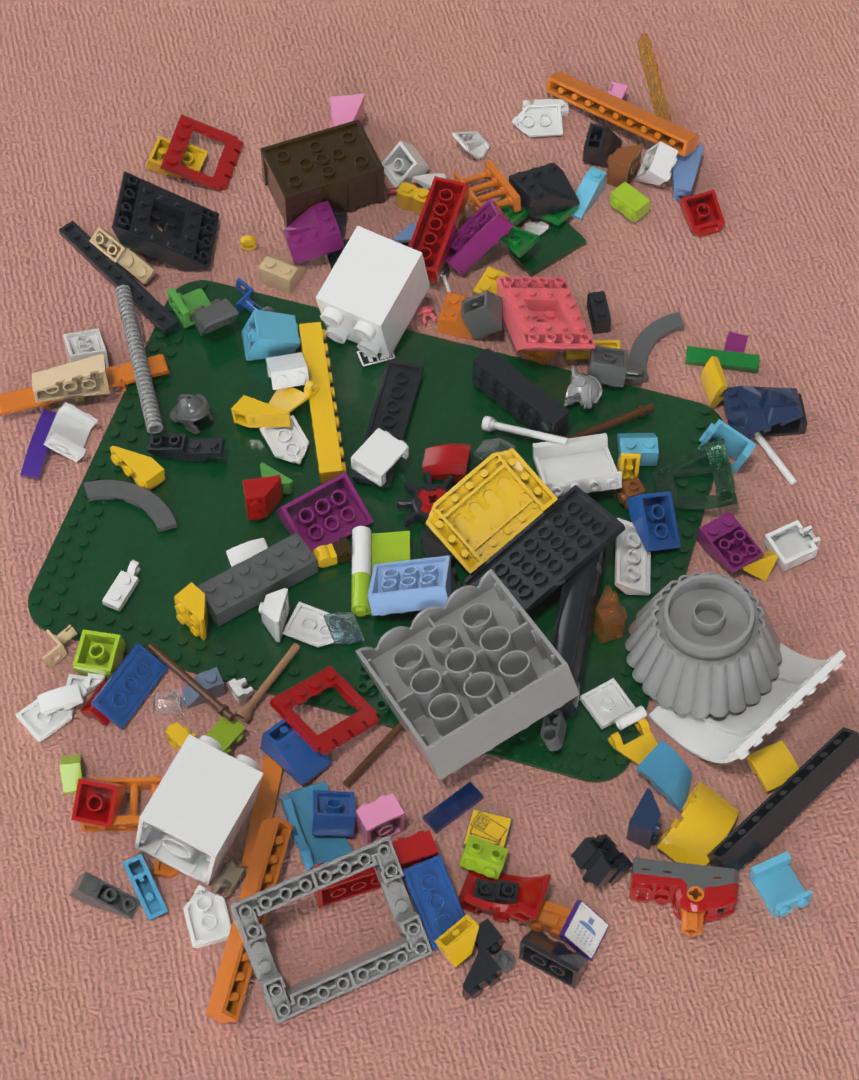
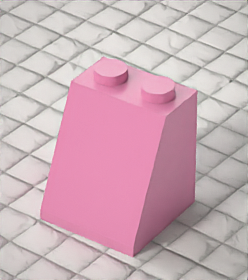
M364 94L330 97L331 127L358 119L361 125H363Z

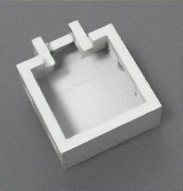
M796 520L765 535L764 545L769 551L778 555L776 562L783 572L817 556L821 539L815 537L811 525L803 529L800 522Z

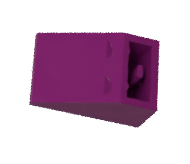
M730 511L699 528L696 537L697 542L709 556L732 573L764 556L762 550Z

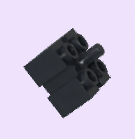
M607 834L598 835L596 838L594 836L585 838L571 854L576 865L580 869L587 870L582 877L586 883L591 881L593 884L601 886L607 883L619 882L633 865L623 852L620 853L616 849L617 845Z

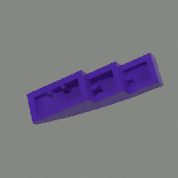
M43 410L25 456L20 474L22 477L40 480L44 464H47L50 448L45 446L44 443L57 412Z

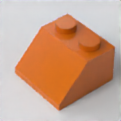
M447 292L438 317L439 333L473 340L461 318L462 301L467 299L465 295Z

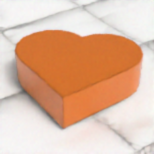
M156 859L154 877L174 878L178 875L179 871Z

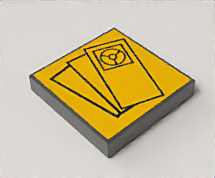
M472 809L462 848L465 847L469 835L505 848L513 818Z

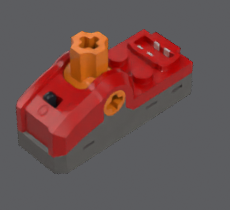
M634 857L630 876L629 898L640 902L672 903L674 914L681 920L680 932L686 934V936L695 937L696 935H702L703 922L721 919L734 914L735 903L738 901L739 871L731 868Z

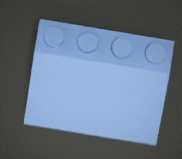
M450 555L374 564L368 592L372 616L422 611L431 606L444 607L448 597L451 595Z

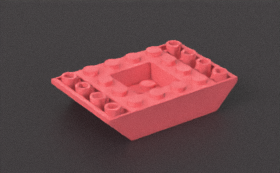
M497 277V295L502 297V317L517 351H588L595 349V343L565 278Z

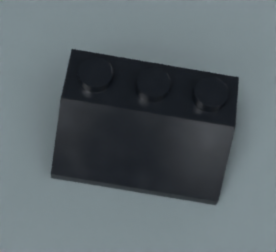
M531 930L520 942L519 959L574 989L576 988L588 966V959L582 953L567 949L566 945L558 941H552L546 934L540 931Z

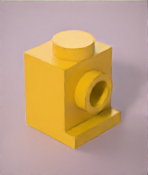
M178 722L170 724L165 731L166 741L177 752H179L189 734L197 738L194 732L191 734L186 726L182 727Z

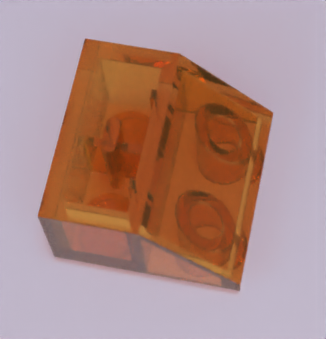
M610 585L605 587L595 610L593 629L601 644L623 637L625 618H627L625 608L620 606L618 595L615 591H612Z

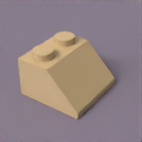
M267 255L258 267L259 282L291 294L307 271V267L301 264H294L293 261L278 255Z

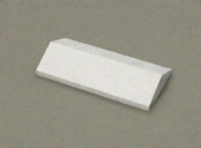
M617 518L624 524L626 529L616 537L615 586L626 595L649 596L651 552L646 551L633 523Z

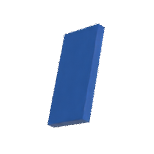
M138 642L90 704L119 729H123L168 667Z
M441 855L402 870L404 881L432 950L438 949L434 941L465 916Z

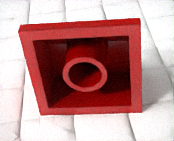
M281 475L243 480L248 521L267 518L282 501Z
M87 777L78 779L71 820L111 828L122 806L125 785Z

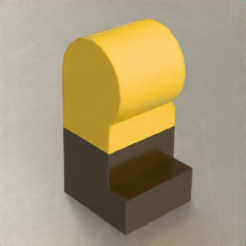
M346 536L339 538L337 542L321 545L313 550V554L318 561V567L321 568L352 560V550Z

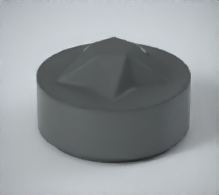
M501 950L495 954L494 960L501 968V973H508L514 968L515 957L510 951Z

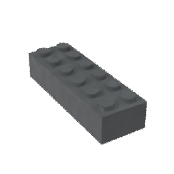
M296 532L197 587L205 593L207 612L219 627L259 605L260 602H264L267 594L283 588L288 589L318 572V561Z

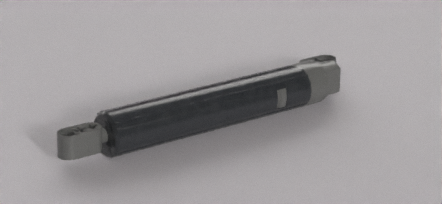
M607 546L562 584L551 644L568 664L579 694ZM580 695L543 717L540 734L548 750L557 751L563 746L567 722L564 718L575 715Z

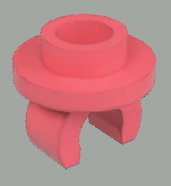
M430 306L420 308V312L417 315L422 316L421 322L423 325L427 323L425 319L427 316L431 318L432 322L436 320L435 315L432 313L435 311L434 308H430Z

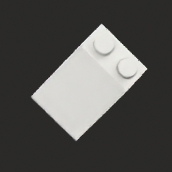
M99 328L63 334L69 363L104 353L106 367H109L107 351Z

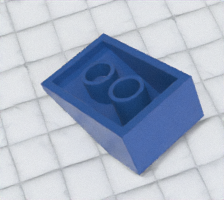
M671 491L639 494L627 499L630 519L647 552L681 548Z

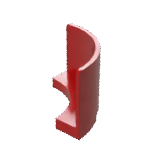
M469 870L458 900L462 909L479 916L482 912L492 915L493 920L508 922L509 919H518L519 923L530 922L537 918L551 875L521 877L500 873L498 879L519 883L516 904H497L474 897L473 892L477 878L498 882V880Z

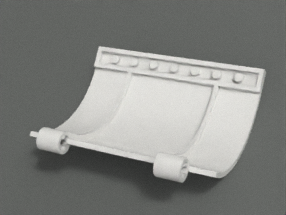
M780 643L778 648L782 654V659L777 664L779 675L771 680L772 687L770 691L760 693L761 697L758 703L753 705L746 704L745 709L739 713L728 711L724 717H715L709 714L704 718L695 717L691 712L679 714L674 711L672 706L664 707L659 704L647 716L678 745L702 759L714 763H729L738 758L743 760L750 754L749 749L752 746L756 747L764 740L762 736L765 733L770 734L777 728L775 724L779 720L782 722L790 715L789 710L800 706L804 702L802 698L805 695H811L817 689L815 686L818 683L822 684L830 677L828 673L831 670L836 671L843 665L841 661L846 655L840 650L832 654L827 660H818L803 656ZM650 696L654 701L657 702L656 696Z

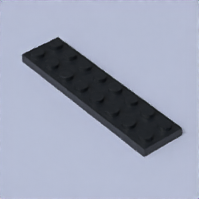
M388 359L363 444L378 428L389 432L398 440H404L424 366ZM397 462L387 471L386 482L382 487L390 488ZM354 470L353 481L379 486Z

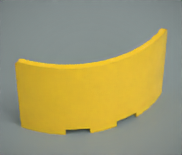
M700 781L688 795L681 808V818L679 820L677 818L674 819L659 839L657 848L678 863L706 866L709 863L707 855L727 837L738 817L739 810Z

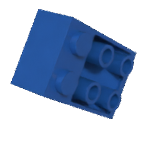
M284 719L262 734L260 749L302 786L332 764L327 755H323L320 751L316 753Z

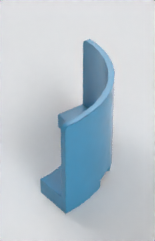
M325 781L279 795L286 821L288 820L294 829L291 832L294 844L299 849L300 859L307 871L318 863H326L352 852L346 837L312 835L313 790L329 791L328 784Z

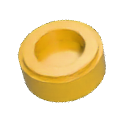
M251 235L242 236L239 243L240 248L247 251L254 250L257 247V238Z

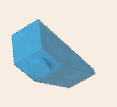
M144 852L124 861L122 864L148 920L168 912Z

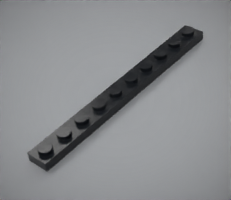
M74 221L59 229L60 235L116 288L120 285L129 286L134 305L165 335L179 326V321L122 266L111 260L90 242L91 237Z

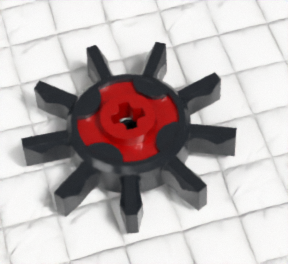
M429 471L425 472L426 485L420 488L408 480L405 482V490L413 495L412 499H397V508L413 510V513L404 518L405 527L419 520L425 523L424 530L429 529L426 521L433 504L449 491L453 484L452 475H449L442 485L432 483V476Z

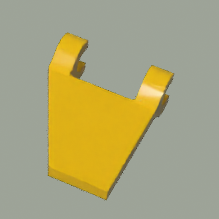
M308 380L305 384L304 392L293 387L277 389L268 404L292 412L307 399L315 395L319 387L314 382Z
M645 718L637 721L635 724L636 729L642 736L623 745L622 738L618 732L610 735L608 738L610 745L637 765L658 745Z

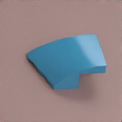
M661 740L637 766L636 771L652 783V788L667 798L669 805L682 813L681 808L687 799L692 772L682 758L667 743Z

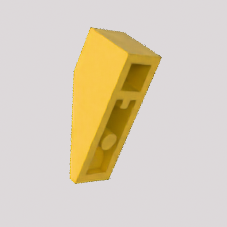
M621 453L617 462V472H622V482L638 477L641 454Z

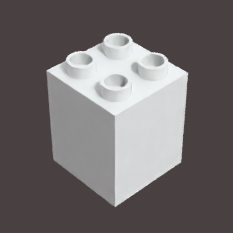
M357 226L316 296L321 312L320 318L324 321L326 327V335L333 341L341 344L345 343L346 339L357 343V348L367 356L377 357L378 353L390 357L430 287L423 254Z
M189 734L139 818L134 847L208 886L254 806L264 773L258 771L259 765L250 757L238 755L234 758L222 752L221 744L215 739L206 735H202L197 739Z

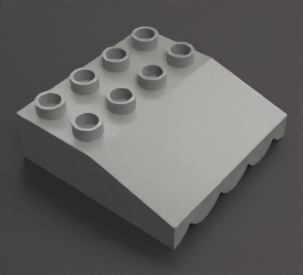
M492 569L483 575L477 587L468 585L455 590L448 597L444 607L431 606L422 610L414 618L411 627L399 626L387 631L379 640L376 648L363 647L356 650L368 675L439 780L458 771L467 763L492 750L498 744L519 731L528 728L537 720L580 695L566 661Z

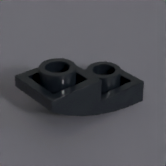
M477 878L473 896L497 904H516L519 883L498 879V882Z

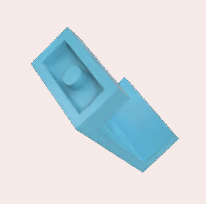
M718 419L715 425L711 423L700 437L699 441L701 444L698 449L701 451L708 441H717L720 449L735 459L729 468L735 474L757 444Z
M788 851L751 867L749 873L750 880L773 918L778 916L784 917L797 907L800 909L806 907L813 895L812 890H804L789 865L791 856Z

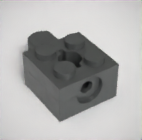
M595 345V349L590 350L587 376L591 375L598 379L601 384H607L611 387H623L625 379L642 380L644 367L641 364L628 362V350Z

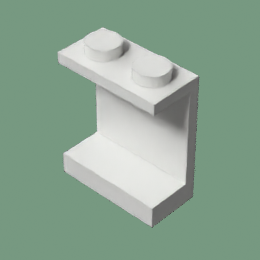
M302 352L265 358L268 377H271L273 390L305 385L309 380L308 368Z
M65 402L57 411L44 445L77 463L85 454L86 449L83 447L91 428L98 420L91 414L85 413L74 405Z
M378 428L351 457V468L382 487L386 482L387 471L401 456L405 459L409 457V446L404 441L393 437L389 432Z

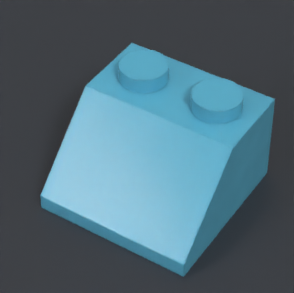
M655 433L617 434L619 457L621 453L641 454L639 466H657L659 449Z

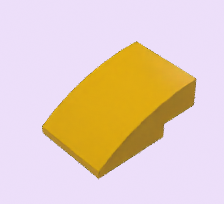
M158 136L145 168L160 174L183 178L160 169L171 140ZM188 143L181 165L200 172L208 151Z

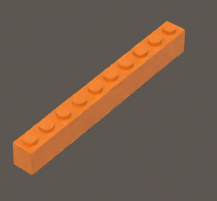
M562 71L548 77L547 93L656 144L661 141L678 150L677 154L684 157L696 150L699 137L696 133Z
M279 817L262 820L239 900L277 884L293 827ZM268 913L261 916L256 914L258 921L264 929ZM234 919L206 1012V1016L221 1024L238 1021L252 973V966Z

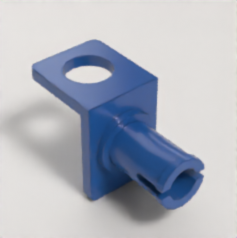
M238 278L235 288L244 296L236 303L235 308L239 312L243 308H246L251 313H253L254 309L260 310L261 307L252 300L254 289Z

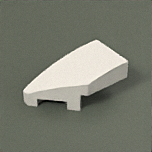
M442 173L422 174L413 176L411 182H416L429 190L434 176L445 179L446 176Z
M88 673V676L69 674L66 686L79 684L82 696H86L105 681V675Z

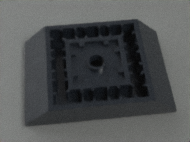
M124 171L112 229L120 244L184 272L207 270L210 268L219 213Z

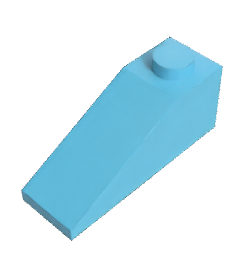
M591 166L575 193L580 201V205H578V210L571 215L572 217L579 220L583 219L606 187L607 172Z

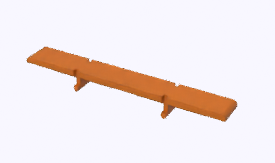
M163 354L147 357L152 378L170 373ZM131 362L120 364V368H116V366L107 368L109 388L121 386L124 393L126 391L125 384L136 382ZM33 386L0 394V416L46 405L47 411H51L50 403L66 399L35 402Z

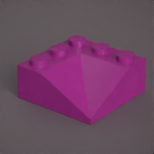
M329 201L311 206L283 230L294 264L345 248Z

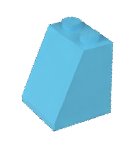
M254 309L242 330L245 357L248 361L293 354L300 347L301 339L298 336V324L296 323L295 315Z

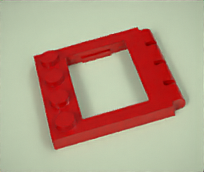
M181 114L160 169L218 192L219 189L225 191L228 188L244 143L238 140L239 137ZM193 131L212 140L225 143L213 177L181 165Z
M332 666L275 696L269 703L316 753L320 751L323 755L379 723L378 712ZM334 686L340 695L358 712L317 735L292 708L296 705H302L310 697H316L324 689Z

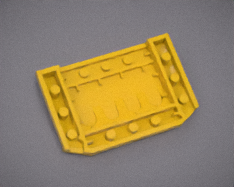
M512 448L507 451L492 453L433 504L426 525L469 574H472L554 504L558 498Z

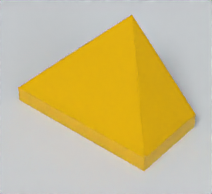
M771 551L764 552V556L741 568V570L766 582L778 555Z

